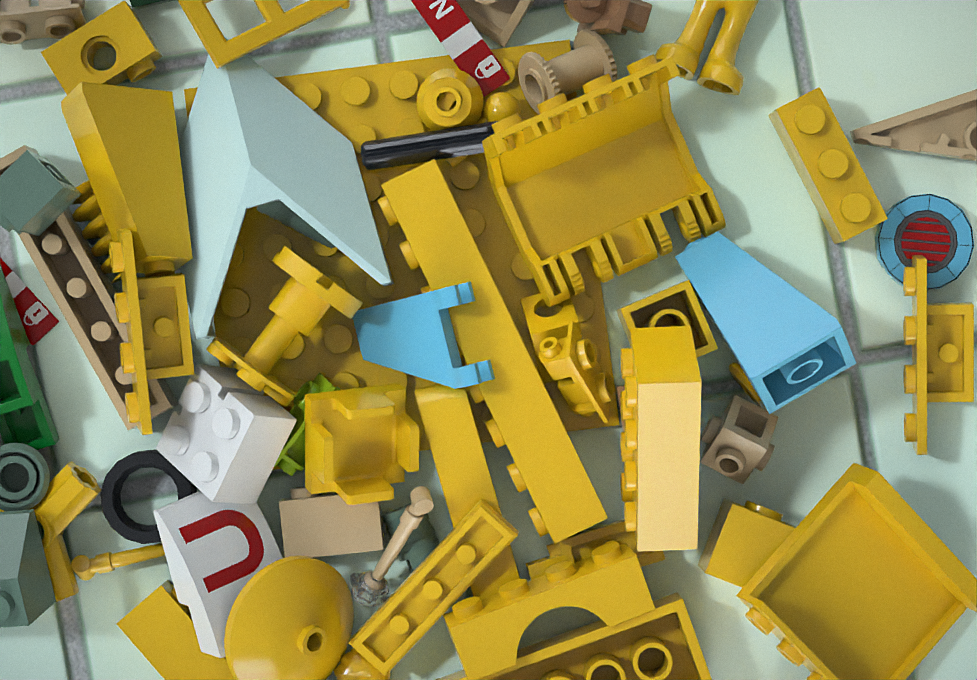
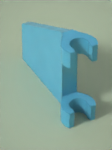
M471 281L358 310L353 317V322L363 360L454 389L495 379L490 360L462 366L448 310L449 307L476 301Z

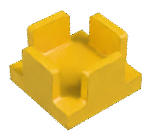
M397 383L305 394V488L311 494L336 492L348 505L394 499V488L390 484L405 482V470L408 473L419 471L420 430L419 425L406 414V389Z

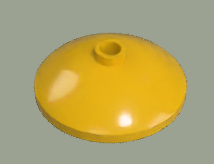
M301 555L279 559L256 573L235 599L225 628V657L235 680H326L338 666L341 657L344 655L353 630V599L345 579L331 565L317 558Z

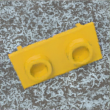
M571 321L568 324L567 337L561 339L548 337L540 343L539 359L544 364L553 381L558 380V389L574 414L588 417L597 411L603 422L608 423L611 401L616 398L613 378L609 372H603L596 360V353L592 342L588 338L584 339L574 321Z

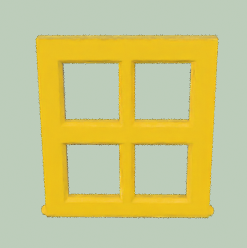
M178 0L217 69L339 8L348 9L350 6V0H309L284 12L278 0H254L266 22L226 41L206 6L207 3L213 0Z

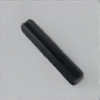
M498 121L365 141L361 145L362 162L366 169L375 170L427 162L433 159L440 160L484 153L482 141L495 134L491 125Z

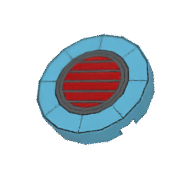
M930 193L908 196L892 205L885 213L888 219L878 224L874 238L876 258L886 273L892 277L891 279L900 286H903L904 267H912V255H923L927 259V290L940 289L957 280L970 263L974 249L972 226L964 211L948 198Z

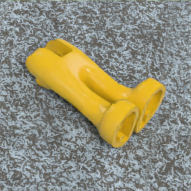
M696 0L680 37L674 43L662 44L655 54L657 62L673 56L681 74L678 77L691 80L697 70L700 55L715 16L720 9H724L725 17L708 58L702 66L697 83L704 88L734 96L739 95L744 77L735 67L736 54L745 29L759 0Z

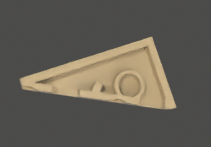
M977 89L852 130L850 134L853 143L977 161Z

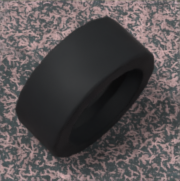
M156 449L137 451L117 461L106 474L100 492L102 512L110 527L124 539L140 544L162 541L157 524L144 525L135 522L126 514L122 506L120 493L123 483L131 473L140 468L150 467L163 470L173 479L177 487L178 500L197 492L196 486Z

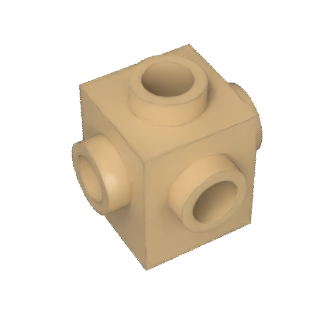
M735 395L721 417L712 414L700 437L701 441L707 443L700 463L744 484L754 469L763 471L770 460L775 445L770 442L779 417L772 413L769 414L768 411Z

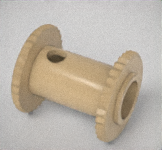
M590 29L579 31L575 36V40H573L574 50L549 61H545L536 52H528L522 56L518 66L519 82L526 100L535 112L540 114L536 105L562 93L569 95L583 89L582 85L603 75L610 74L613 82L617 80V66L612 51L597 32L590 31Z

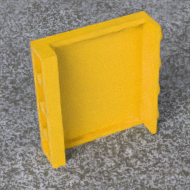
M853 462L736 596L749 608L745 617L765 635H769L772 632L780 640V643L776 646L777 650L795 666L799 667L803 664L811 672L806 678L807 680H906L967 608L977 612V579L878 471Z

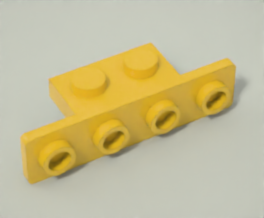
M118 229V242H109V254L112 272H121L123 292L115 293L114 300L117 322L126 323L128 336L127 343H120L123 374L131 373L133 392L125 393L126 414L128 423H137L140 433L142 435L153 434L147 380L194 374L185 275L183 273L137 278L132 232L128 229Z
M912 255V267H904L903 269L904 296H912V316H904L903 320L904 345H912V365H904L903 371L904 393L912 394V413H904V441L913 443L916 455H927V402H974V304L972 302L927 303V259L923 255Z

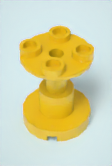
M283 245L272 261L291 277L268 307L275 313L274 317L246 354H243L218 337L212 340L206 350L229 367L233 363V366L239 370L236 374L238 377L259 392L263 390L278 403L287 407L295 394L269 373L299 332L307 337L310 335L330 306H333L352 319L363 303L286 245Z

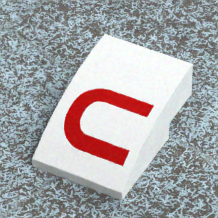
M199 491L158 508L153 513L178 602L189 606L201 652L223 658L225 657L224 635L226 623L235 599L256 573L283 557L257 502L256 504L212 502Z

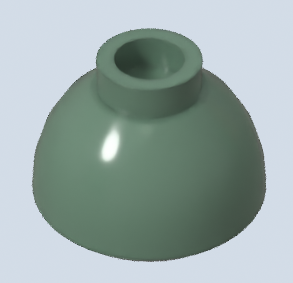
M22 443L1 445L0 509L4 511L28 510L37 505L48 490L50 482L48 464L44 457L31 446Z

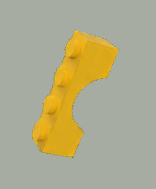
M608 543L597 547L591 552V557L573 563V561L568 560L553 564L545 570V575L530 581L526 579L509 581L498 589L499 593L481 600L479 597L463 599L454 604L452 611L443 614L467 679L478 680L516 665L517 649L522 634L535 618L548 610L565 606L583 608L597 615L610 628L653 611L655 606L637 555L626 543L619 545V543Z

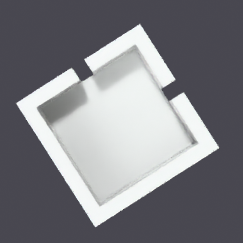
M196 364L194 374L190 376L178 401L183 406L182 411H173L156 450L212 502L256 504L297 419L272 397L263 396V390L259 392L238 377L236 374L239 370Z

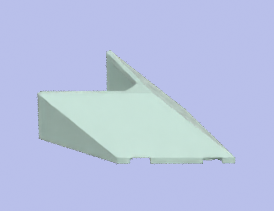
M208 54L179 146L193 256L190 261L180 267V270L185 275L187 300L196 338L209 339L216 337L212 321L247 209L276 200L282 201L385 287L394 284L352 142L248 55H244L217 69Z

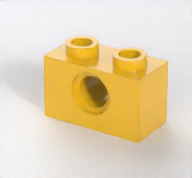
M125 0L41 51L42 56L67 95L80 82L118 85L128 78L131 83L139 81L156 69L153 62L163 57L137 14ZM103 47H113L116 51L114 65L105 71L96 70L93 62L96 52Z

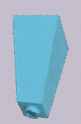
M718 231L709 237H701L689 243L684 252L675 256L685 276L690 280L694 291L769 414L856 364L842 326L834 316Z

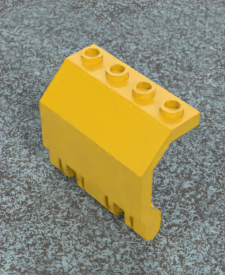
M654 54L626 66L630 75L614 82L610 74L596 78L582 85L584 95L571 101H567L564 93L536 105L540 114L525 121H522L519 113L502 119L491 125L495 134L482 141L492 189L524 262L530 269L548 307L570 299L569 290L574 296L585 292L584 279L571 254L582 248H585L595 275L601 282L605 283L614 278V273L617 276L623 275L656 260L658 253L660 256H664L673 251L671 238L660 213L669 209L672 210L681 234L688 243L700 239L701 234L706 237L726 227L723 213L713 190L698 172L672 113L668 81L681 75L673 56L657 62Z

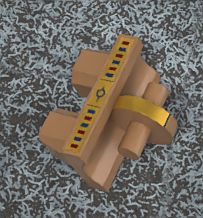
M642 0L563 1L565 12L572 20L579 23L576 32L590 29V31H595L599 35H626L628 30L637 34L644 33L652 10V4Z

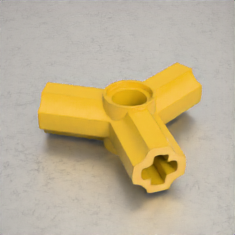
M72 461L68 462L51 480L43 499L37 505L30 508L34 509L36 520L41 523L44 529V538L41 540L56 602L79 592L62 534L101 492L96 478L84 467H80Z

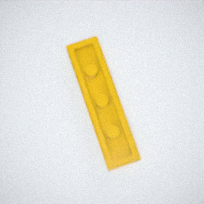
M481 499L350 638L348 644L386 676L518 536L519 531L484 499Z

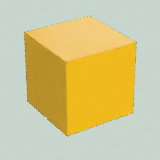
M690 280L675 284L616 310L629 343L630 328L691 326L697 358L718 349Z
M724 498L697 566L706 574L743 588L796 527L781 521L783 514L749 500H746L743 506Z

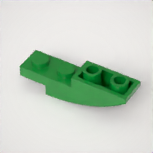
M0 265V434L4 444L22 443L39 450L55 445L60 438L27 354L26 348L30 345Z

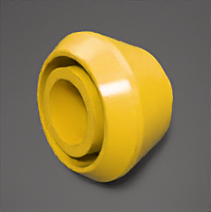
M442 69L434 72L424 80L417 94L418 114L423 123L432 131L476 124L483 111L484 99L479 84L468 73L458 69ZM444 93V98L439 102V97ZM456 101L455 107L451 110L452 105Z

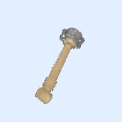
M419 486L411 491L412 503L406 507L401 515L400 524L374 571L367 569L352 573L349 576L352 595L361 605L371 608L383 604L392 595L385 575L412 531L418 528L424 514L432 511L434 507L430 491L427 487Z

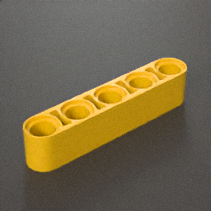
M438 383L414 390L453 528L481 499H484L502 516L465 387L454 389ZM510 544L473 582L471 590L474 597H479L481 600L499 593L498 589L503 584L520 579Z

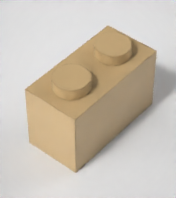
M305 486L291 488L290 497L282 498L279 501L285 557L301 555L313 558L378 551L385 548L381 501L348 505L336 492L311 494Z

